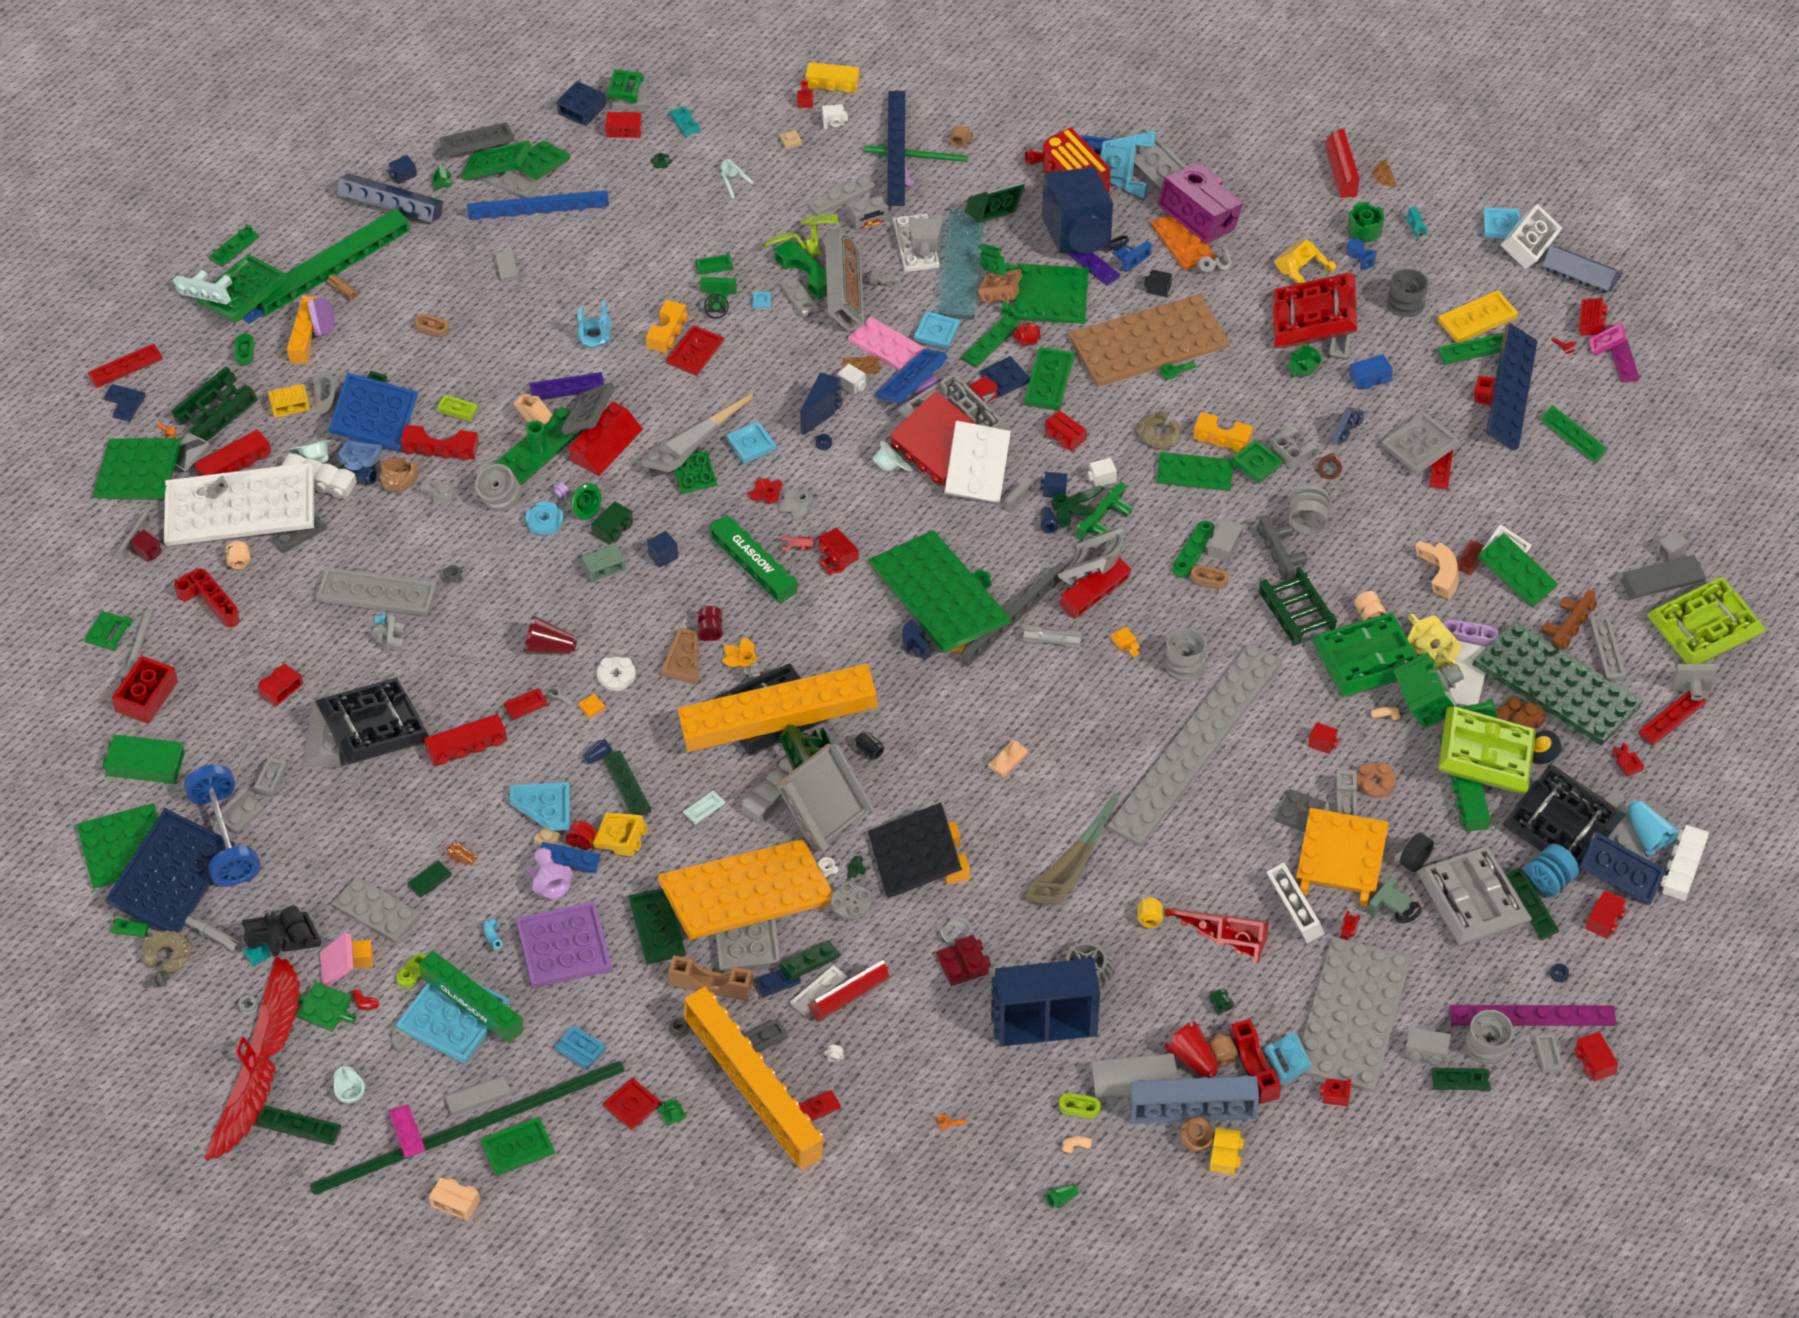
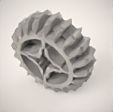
M1080 939L1079 944L1073 941L1071 946H1066L1065 951H1062L1059 961L1094 958L1100 988L1102 983L1106 984L1114 970L1110 951L1105 950L1104 944L1098 946L1097 941L1091 943L1089 939L1087 942H1083ZM1097 960H1099L1102 963L1101 968L1097 966Z

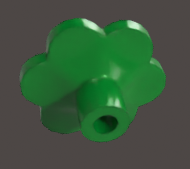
M982 568L976 569L975 573H972L985 589L991 587V574L988 571L984 572Z

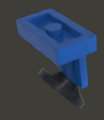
M1123 235L1112 239L1111 244L1113 243V245L1106 247L1108 251L1115 250L1112 253L1122 260L1121 269L1127 273L1151 255L1152 244L1146 240L1133 250L1127 245L1129 237Z

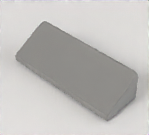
M146 509L139 517L114 554V558L123 561L127 559L132 551L130 540L143 529L146 531L152 522L149 509Z

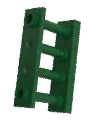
M1300 566L1296 569V577L1275 586L1270 585L1267 579L1259 582L1258 592L1294 646L1301 644L1304 633L1326 625L1330 631L1335 630L1337 623L1335 614L1330 612L1310 582L1308 574L1304 573ZM1300 585L1304 592L1283 600L1279 599L1276 594ZM1307 598L1313 604L1293 613L1288 612L1285 608ZM1318 612L1322 617L1320 620L1301 627L1297 626L1294 621Z

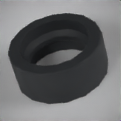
M1421 832L1415 834L1405 846L1400 857V864L1412 872L1418 871L1428 860L1434 847V841Z

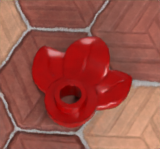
M761 478L755 482L756 489L747 492V495L753 500L763 499L766 503L773 504L779 500L783 483L780 480L771 482L769 479Z

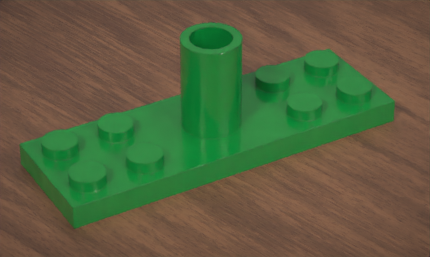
M561 406L552 414L546 424L540 421L529 422L526 425L527 436L494 464L506 465L511 469L520 485H522L574 441L585 429L580 430L576 434L564 435L561 428L570 411Z

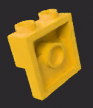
M606 812L593 845L597 849L613 850L615 855L634 856L635 851H639L641 848L640 839L642 835L645 836L647 834V824L642 815Z

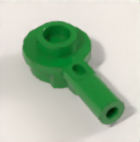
M1194 361L1178 366L1165 364L1160 368V374L1165 379H1173L1180 372L1196 368Z

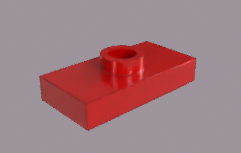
M539 688L504 702V708L512 720L547 706V700Z
M832 1090L799 1104L802 1113H806L811 1121L841 1109V1105Z

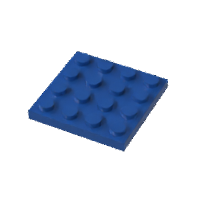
M347 372L328 432L369 444L382 445L384 448L400 452L405 424L409 425L418 392Z

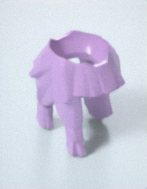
M546 848L537 849L534 859L539 863L540 869L539 871L537 867L527 869V873L533 879L532 891L538 896H543L549 900L563 897L569 890L574 877L571 868L554 863L550 850Z

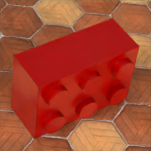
M141 655L111 697L115 712L149 724L178 682L175 667Z

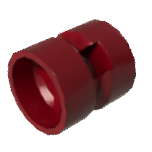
M715 606L702 607L698 611V637L703 641H718L723 636L722 611Z

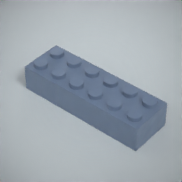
M1248 1075L1241 1077L1222 1076L1220 1078L1201 1077L1199 1079L1179 1078L1177 1080L1131 1081L1129 1099L1131 1124L1184 1122V1120L1196 1116L1203 1117L1207 1121L1256 1119L1259 1093L1257 1076L1250 1077Z

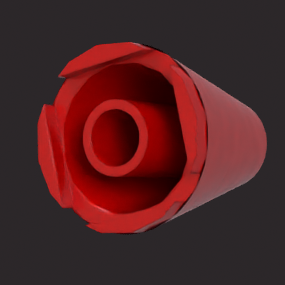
M1193 1021V1026L1188 1023L1170 1037L1173 1040L1170 1044L1167 1042L1164 1044L1167 1052L1174 1054L1176 1059L1198 1076L1213 1078L1218 1074L1217 1069L1219 1065L1199 1025L1195 1021Z

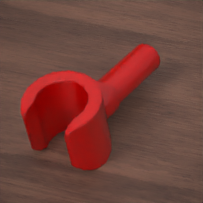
M1554 337L1551 340L1562 347L1563 351L1575 347L1573 341L1564 343ZM1572 349V350L1567 351V352H1565V353H1566V354H1570V353H1572V352H1575V350Z

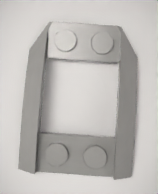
M1119 526L1077 543V550L1073 561L1063 572L1057 574L1058 577L1072 585L1078 579L1085 576L1088 571L1095 573L1101 570L1102 574L1110 570L1120 556L1125 528ZM1106 541L1113 543L1108 553L1089 560L1092 546L1096 549L1105 545L1104 542Z

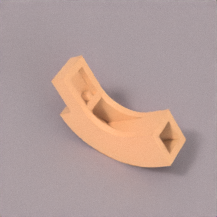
M1418 541L1415 545L1417 556L1435 564L1440 569L1431 582L1433 592L1450 600L1459 584V572L1454 554L1447 546L1440 542L1434 547L1430 543Z

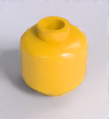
M1153 897L1141 900L1137 905L1138 922L1146 928L1157 927L1163 921V904Z

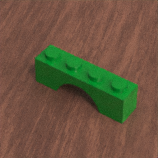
M790 239L774 249V260L785 270L801 269L810 275L807 279L808 291L820 300L827 295L826 270L810 254L802 250L799 244Z

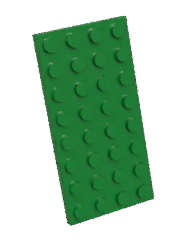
M934 530L869 559V564L944 654L1011 623L1008 614Z

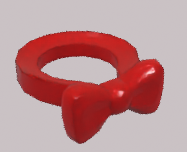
M829 557L825 560L823 558L820 559V565L829 576L832 573H840L846 569V567L842 569L829 567Z

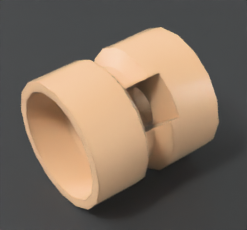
M1374 591L1364 592L1355 599L1354 605L1358 613L1361 614L1363 621L1387 614L1377 593Z

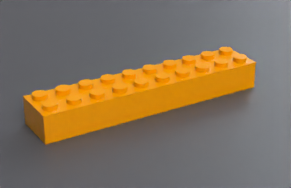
M867 663L679 707L677 710L687 752H692L781 731L787 725L798 727L879 707Z
M703 987L684 998V1018L800 1170L802 1171L822 1158L824 1140L819 1129L815 1130L810 1117L806 1113L803 1114L800 1110L797 1100L788 1095L786 1086L782 1082H778L773 1069L765 1065L762 1055L759 1052H755L749 1038L741 1034L739 1025L735 1021H731L726 1008L721 1007L717 1003L718 1000L712 991L709 992L706 987Z

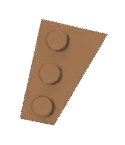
M679 627L661 670L662 676L698 684V631Z

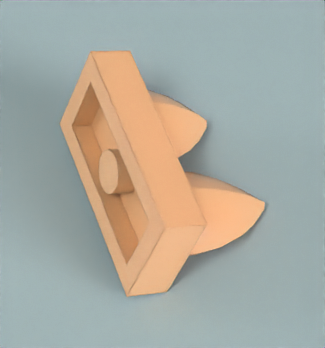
M1012 740L988 764V768L1004 778L1028 754V749L1021 746L1019 741Z

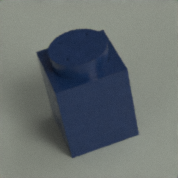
M1095 166L1043 174L1042 219L1059 254L1076 251L1091 253L1102 247L1111 246L1113 201Z

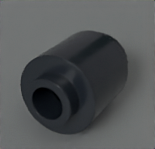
M868 731L862 732L856 737L855 746L869 758L877 759L883 754L884 746H882V742Z

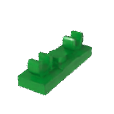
M246 224L244 229H239L238 233L224 244H221L219 249H214L209 259L223 267L259 238V234Z

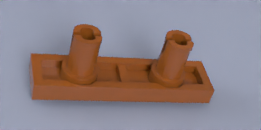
M1588 589L1579 602L1565 596L1562 598L1560 608L1572 612L1563 626H1556L1549 622L1544 623L1542 633L1554 637V652L1561 655L1563 650L1569 647L1572 637L1578 634L1582 623H1586L1589 613L1595 610L1597 606L1595 591Z

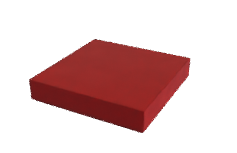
M632 1077L602 1104L617 1119L633 1130L661 1106L662 1102Z

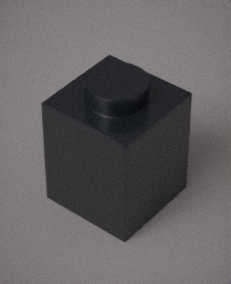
M1151 269L1150 275L1146 276L1144 286L1147 287L1146 293L1167 297L1172 284V274Z

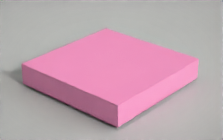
M344 933L320 952L323 985L330 987L353 969L350 934Z

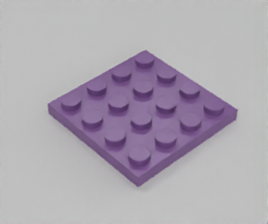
M595 901L516 918L532 988L612 971Z

